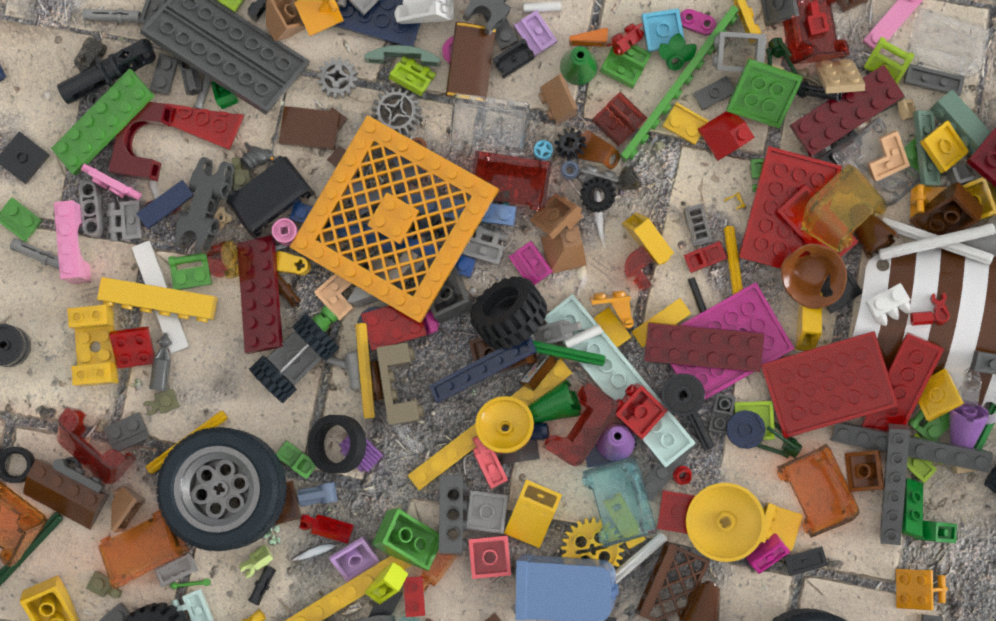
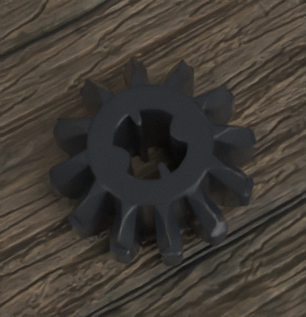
M571 128L570 133H568L564 129L565 135H557L560 140L555 141V145L558 146L555 150L557 153L561 152V158L566 156L567 160L571 161L572 156H574L578 160V153L584 155V151L581 148H587V144L583 143L586 141V137L581 136L582 132L580 130L575 133V129ZM570 141L573 142V147L571 148L569 147Z

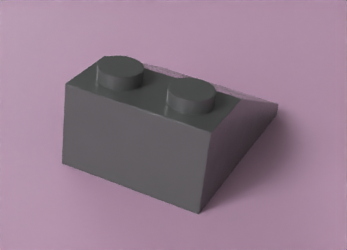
M434 259L428 261L429 268L432 265ZM422 264L416 273L425 271V264ZM456 265L430 307L434 318L440 324L471 310L473 306L469 292ZM425 275L418 277L420 283L422 282Z

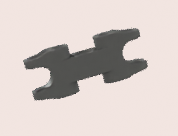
M470 0L463 14V19L468 21L474 14H484L489 20L484 33L489 35L503 23L512 7L506 4L507 0Z
M202 157L198 161L196 168L192 172L189 188L194 192L189 212H182L180 214L175 234V246L186 249L191 239L197 236L195 248L197 252L207 254L210 251L217 237L220 225L214 216L220 198L226 199L229 196L234 173L233 164L223 161L218 171L212 175L213 162L206 157Z

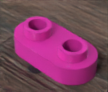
M686 9L680 14L684 29L708 36L716 28L715 19L709 15L692 9ZM686 16H691L692 20L688 21ZM708 22L710 26L705 27L703 23Z

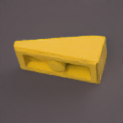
M609 307L593 318L617 348L632 337Z

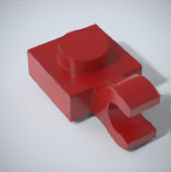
M817 0L807 3V10L810 16L805 17L809 36L830 31L826 13L819 12Z

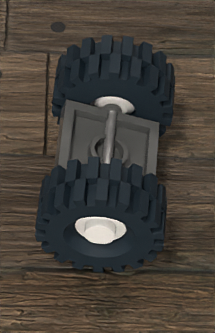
M306 313L292 326L294 331L283 341V347L275 349L267 358L262 356L249 368L256 379L281 403H284L297 390L294 385L322 358L327 361L340 348Z

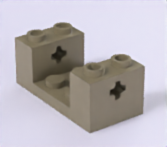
M408 343L377 347L388 425L395 426L422 421L421 417L424 416L423 405L419 404L418 401L395 403L399 401L396 389H393L392 384L396 382L394 371L390 370V368L412 365V360H415L414 348L410 347Z

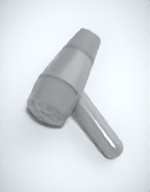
M357 351L345 354V361L332 356L327 361L324 360L325 363L347 369L351 388H361Z

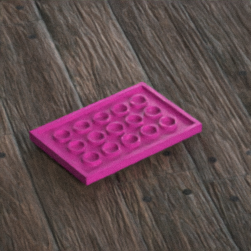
M756 282L681 324L764 333L761 364L776 360L795 349ZM670 364L676 375L683 373L698 378L705 390V400L753 373V371Z

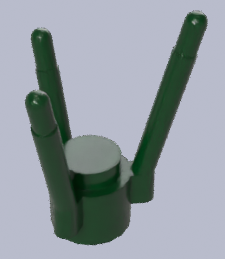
M782 38L770 40L768 43L769 48L765 50L768 65L772 66V55L776 58L783 56L792 72L799 75L789 58L792 54L783 43Z
M774 422V426L782 433L781 427ZM769 426L767 430L784 442L782 445L784 451L762 444L756 446L782 455L785 458L789 456L796 458L802 449V445L793 437L786 439Z

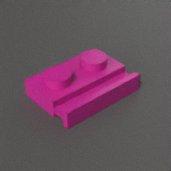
M529 241L509 256L521 276L531 280L534 285L553 273V270L532 241Z

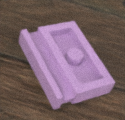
M537 10L517 24H514V28L522 40L525 38L529 49L534 53V57L557 43L556 38Z

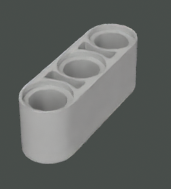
M84 181L79 186L82 229L85 234L98 238L104 232L101 191L93 182ZM89 187H93L92 194L87 195L86 190ZM95 205V211L88 214V208ZM96 224V231L90 233V226Z

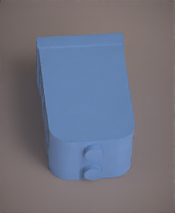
M522 554L516 561L515 620L604 621L614 608L616 597L619 595V584H616L614 566L606 560Z

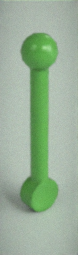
M206 578L203 581L172 582L170 588L175 590L177 587L209 586L211 580Z

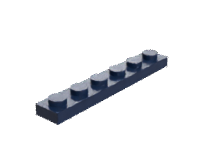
M530 336L527 341H522L518 346L514 345L509 349H498L429 385L436 403H440L537 353L536 347Z

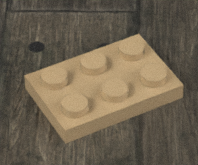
M841 59L840 61L833 62L823 60L815 63V71L826 94L865 91V82L853 60Z

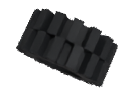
M597 177L583 184V188L580 190V200H583L582 205H585L587 210L590 209L591 212L598 213L610 208L615 202L616 197L614 192L616 189L612 186L613 183L611 181L608 182V179ZM596 187L601 188L605 193V198L601 202L594 201L591 196L592 190Z

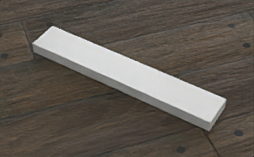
M151 241L132 247L144 283L146 285L168 288ZM155 310L163 334L168 333V338L172 341V345L168 347L170 353L173 354L189 348L190 346L180 319L177 318L178 314L171 313L170 316L159 315V311Z

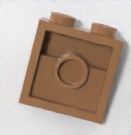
M555 193L529 221L543 233L554 239L565 227L571 230L583 217L580 213L582 209L576 203L572 204L566 196L561 197Z

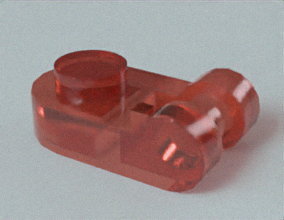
M221 242L218 245L212 246L207 253L210 273L217 278H222L229 272L226 244ZM220 252L221 258L214 259V253Z

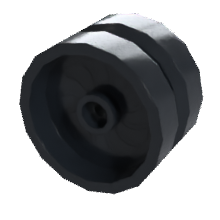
M0 324V366L16 367L28 358L31 351V341L28 334L21 328L9 324Z
M679 373L671 376L662 388L664 406L677 416L694 414L701 408L705 400V390L702 383L697 377L690 374ZM686 391L687 397L681 398L680 392Z

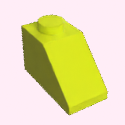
M393 562L381 571L366 589L365 594L380 605L399 592L408 573L401 566Z

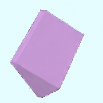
M365 536L329 557L346 582L380 562Z

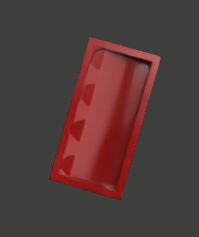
M804 184L777 210L807 244H818L831 248L840 257L859 242L807 184Z

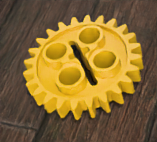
M592 517L591 522L584 518V524H581L579 520L577 521V528L571 525L572 533L569 531L565 532L569 537L568 539H562L563 542L567 543L565 546H561V549L566 550L562 557L581 558L587 555L590 559L600 560L599 554L602 551H607L610 554L607 561L613 566H620L616 561L617 559H623L619 552H624V549L619 548V545L624 542L617 540L621 534H614L616 527L609 529L610 522L603 525L602 518L598 523H596L595 517ZM597 532L605 534L603 542L595 541L594 536ZM579 536L586 538V544L583 547H579L575 543L576 538ZM590 544H593L595 547L604 544L610 545L607 548L596 549L595 554H592L591 551L581 554L575 553L577 550L590 548Z

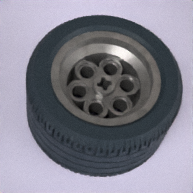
M206 428L186 436L168 453L158 474L157 502L159 503V510L163 519H165V523L182 541L206 551L238 549L258 541L276 524L275 522L278 521L286 501L284 500L287 494L285 492L287 490V484H285L286 476H284L285 472L280 460H278V456L259 437L232 428ZM226 464L231 467V473L227 476L223 473V467ZM207 470L212 472V478L209 481L204 478V473ZM239 478L245 480V487L239 489L236 484ZM222 484V487L225 488V491L219 494V491L216 490V487L221 486ZM202 489L207 491V498L205 500H201L199 497V492ZM235 497L240 500L238 508H234L231 503ZM215 503H219L221 505V511L219 514H216L213 511V505Z

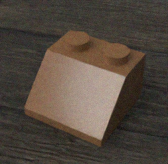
M562 73L540 87L541 93L538 95L541 103H546L548 108L546 113L550 121H554L555 125L576 116L577 105Z

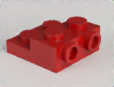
M636 383L635 385H629L625 390L626 395L613 403L611 413L643 440L668 410L642 385Z

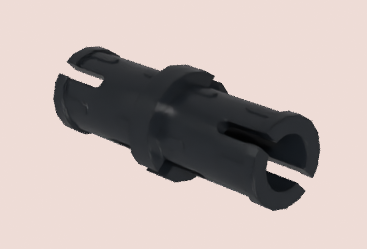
M268 565L264 566L261 576L254 583L255 587L248 599L249 602L260 605L266 590L270 588L269 584L277 571L276 569Z

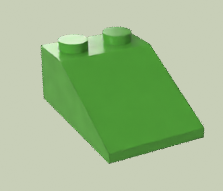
M399 508L387 510L372 545L390 556L429 571L439 549V533Z

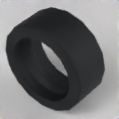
M16 446L4 449L0 453V478L9 483H22L26 481V476L35 462L33 454L23 447ZM18 453L25 457L27 467L23 474L12 476L6 472L5 461L8 456Z

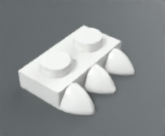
M901 283L865 302L875 320L883 326H887L888 319L886 314L898 320V308L907 314H910L911 311L909 302L911 299Z

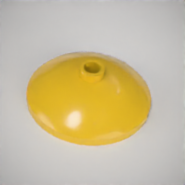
M501 396L491 399L481 407L476 417L475 428L479 440L486 448L497 453H512L528 443L533 434L534 420L530 409L522 401L514 397ZM504 426L509 427L507 431L502 430Z

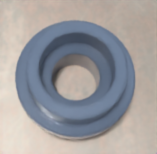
M574 161L564 162L560 169L561 175L568 180L575 179L579 174L578 164ZM569 167L573 169V173L571 174L567 173L566 169Z

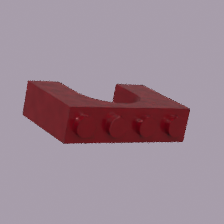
M148 102L117 134L113 144L112 159L109 162V172L121 177L158 182L162 163L149 158L137 157L133 152L132 142L137 131L143 126L160 125L170 127L174 108L165 103Z

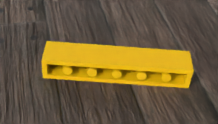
M101 277L97 300L103 301L102 305L114 307V304H121V308L128 310L138 307L141 312L146 313L156 310L159 311V315L170 316L173 313L178 314L177 318L189 320V316L197 317L196 321L208 323V320H214L218 301L217 297L105 277Z

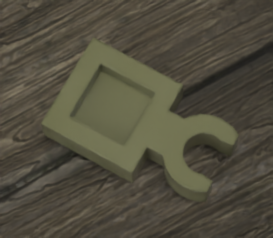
M174 389L155 395L156 401L154 402L146 401L143 403V406H152V410L146 413L149 416L154 415L158 409L163 414L180 407Z

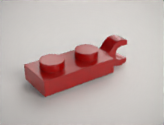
M302 514L299 528L302 530L311 529L312 534L346 544L349 543L354 528L353 524L317 514L316 518Z

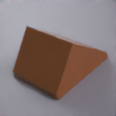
M880 450L845 453L849 492L885 489Z

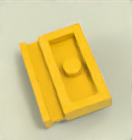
M676 102L662 127L695 145L701 136L698 128L708 123L709 120Z

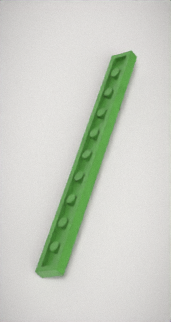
M732 5L620 156L622 161L626 163L628 159L633 160L638 153L636 148L639 144H645L649 138L648 132L651 129L655 130L661 122L659 120L662 114L666 115L672 107L670 105L672 100H677L683 92L681 88L684 84L689 85L694 78L692 73L695 69L700 70L705 63L704 57L707 54L710 56L715 50V35L718 36L720 31L728 32L725 30L728 25L733 26L738 19L736 14L739 9Z

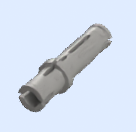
M84 8L82 12L84 21H118L120 24L124 22L139 23L141 16L140 10L129 11L123 8L118 10Z
M16 238L12 240L10 250L38 260L44 266L49 265L59 269V259L52 252L43 251Z

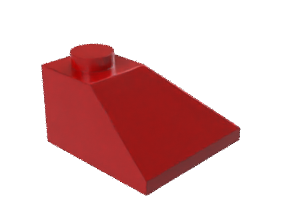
M727 111L698 128L699 133L717 161L755 138L744 120L736 114Z

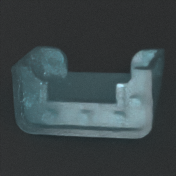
M625 458L583 471V484L585 487L593 490L603 528L598 533V537L604 548L656 534V524L635 458Z

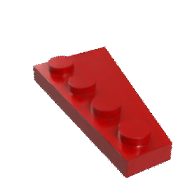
M166 104L174 108L170 123L171 127L227 150H230L244 119L243 114H231L222 111L217 112L202 108L196 109L188 106Z

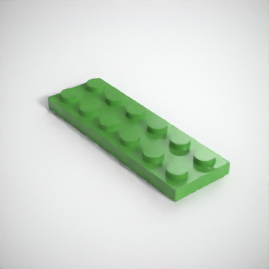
M129 68L51 149L67 169L77 176L81 172L83 164L87 165L155 95L137 74Z

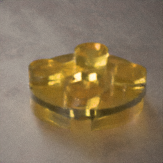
M223 241L221 246L222 263L228 269V271H224L227 279L239 277V265H236L238 249L235 247L234 241Z

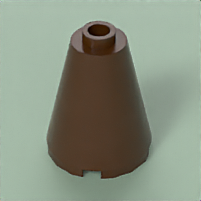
M857 204L849 210L848 218L868 259L873 257V253L879 254L880 249L896 242L893 239L894 237L899 238V234L864 205L859 206Z
M711 581L701 583L681 621H719L720 588L717 587L716 583Z

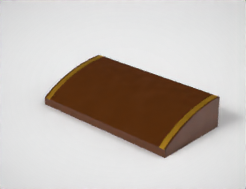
M466 22L455 23L445 96L476 104L486 102L496 29L487 35L484 33L486 26Z

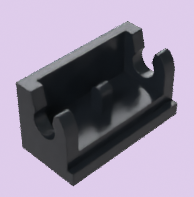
M524 38L493 58V65L501 77L505 79L534 60V53L529 49L528 43Z

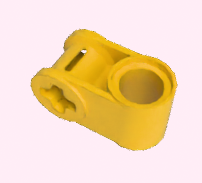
M276 251L277 271L297 275H307L310 272L311 264L307 259L290 253ZM302 263H303V264L305 265V267L299 269V268L297 267L298 264H302Z

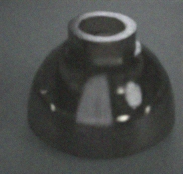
M625 166L619 174V181L616 182L618 187L622 191H632L641 188L642 182L629 166Z

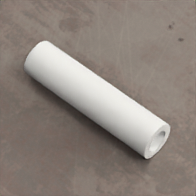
M561 1L523 3L524 13L536 10L537 12L561 11Z
M598 324L569 337L564 342L566 347L570 348L603 332Z

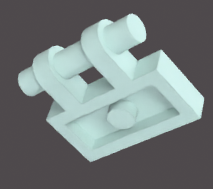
M202 589L182 596L185 604L181 606L178 599L171 601V605L177 607L176 611L187 610L191 621H214Z

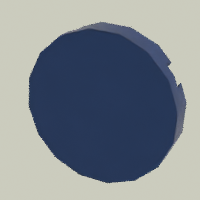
M743 410L736 412L730 417L727 422L726 433L733 445L738 448L749 449L761 443L766 428L764 421L758 414Z

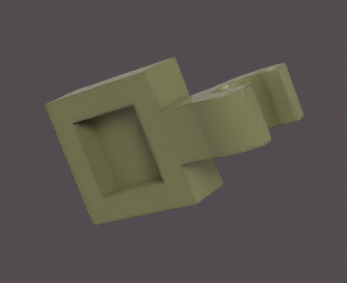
M235 157L231 158L235 170L232 188L233 191H238L251 181L249 169L243 170L240 158Z
M99 571L94 572L86 589L101 597H105L108 594L115 599L120 598L123 592L111 585L114 579Z

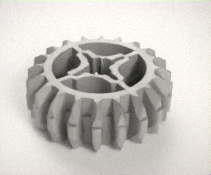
M391 87V93H388V90L385 89V96L379 93L380 101H373L377 106L371 107V110L376 112L371 114V117L400 134L405 131V134L408 136V129L410 128L412 131H415L416 129L413 124H420L417 120L422 118V114L417 113L422 111V107L417 106L420 101L419 99L414 100L415 94L409 95L408 89L404 93H402V87L398 88V92H395V88ZM398 99L395 104L387 103L390 100ZM405 102H408L412 107L411 116L403 110ZM382 109L390 114L388 124L381 117ZM399 109L400 113L402 114H396L394 116L393 111H397ZM400 120L406 122L401 126H393Z

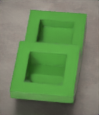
M287 440L276 453L282 462L306 480L316 468L308 455Z

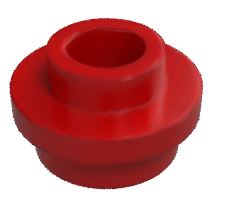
M679 466L673 472V479L679 485L688 484L692 479V472L687 466ZM682 472H684V476H683V477H679V475H680Z

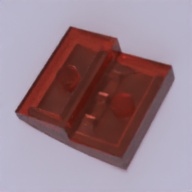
M619 92L593 117L592 121L619 147L647 117L624 94Z

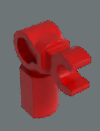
M935 293L931 295L930 301L934 305V313L932 311L910 313L911 325L933 324V322L937 325H944L950 318V313L944 304L947 299L946 294H941L940 301L935 298Z

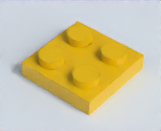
M948 120L920 141L940 173L946 172L969 152Z
M943 369L930 377L918 401L926 420L929 422L964 404L947 369Z

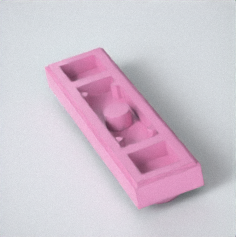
M898 0L865 37L863 42L874 50L881 36L888 41L923 0Z

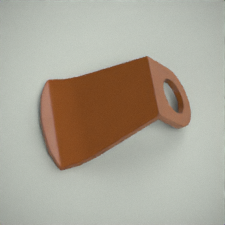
M589 130L582 133L581 136L586 137V141L583 143L587 144V148H581L584 151V155L578 153V158L602 163L608 169L615 168L620 159L619 152L611 144ZM615 154V161L610 165L609 159Z

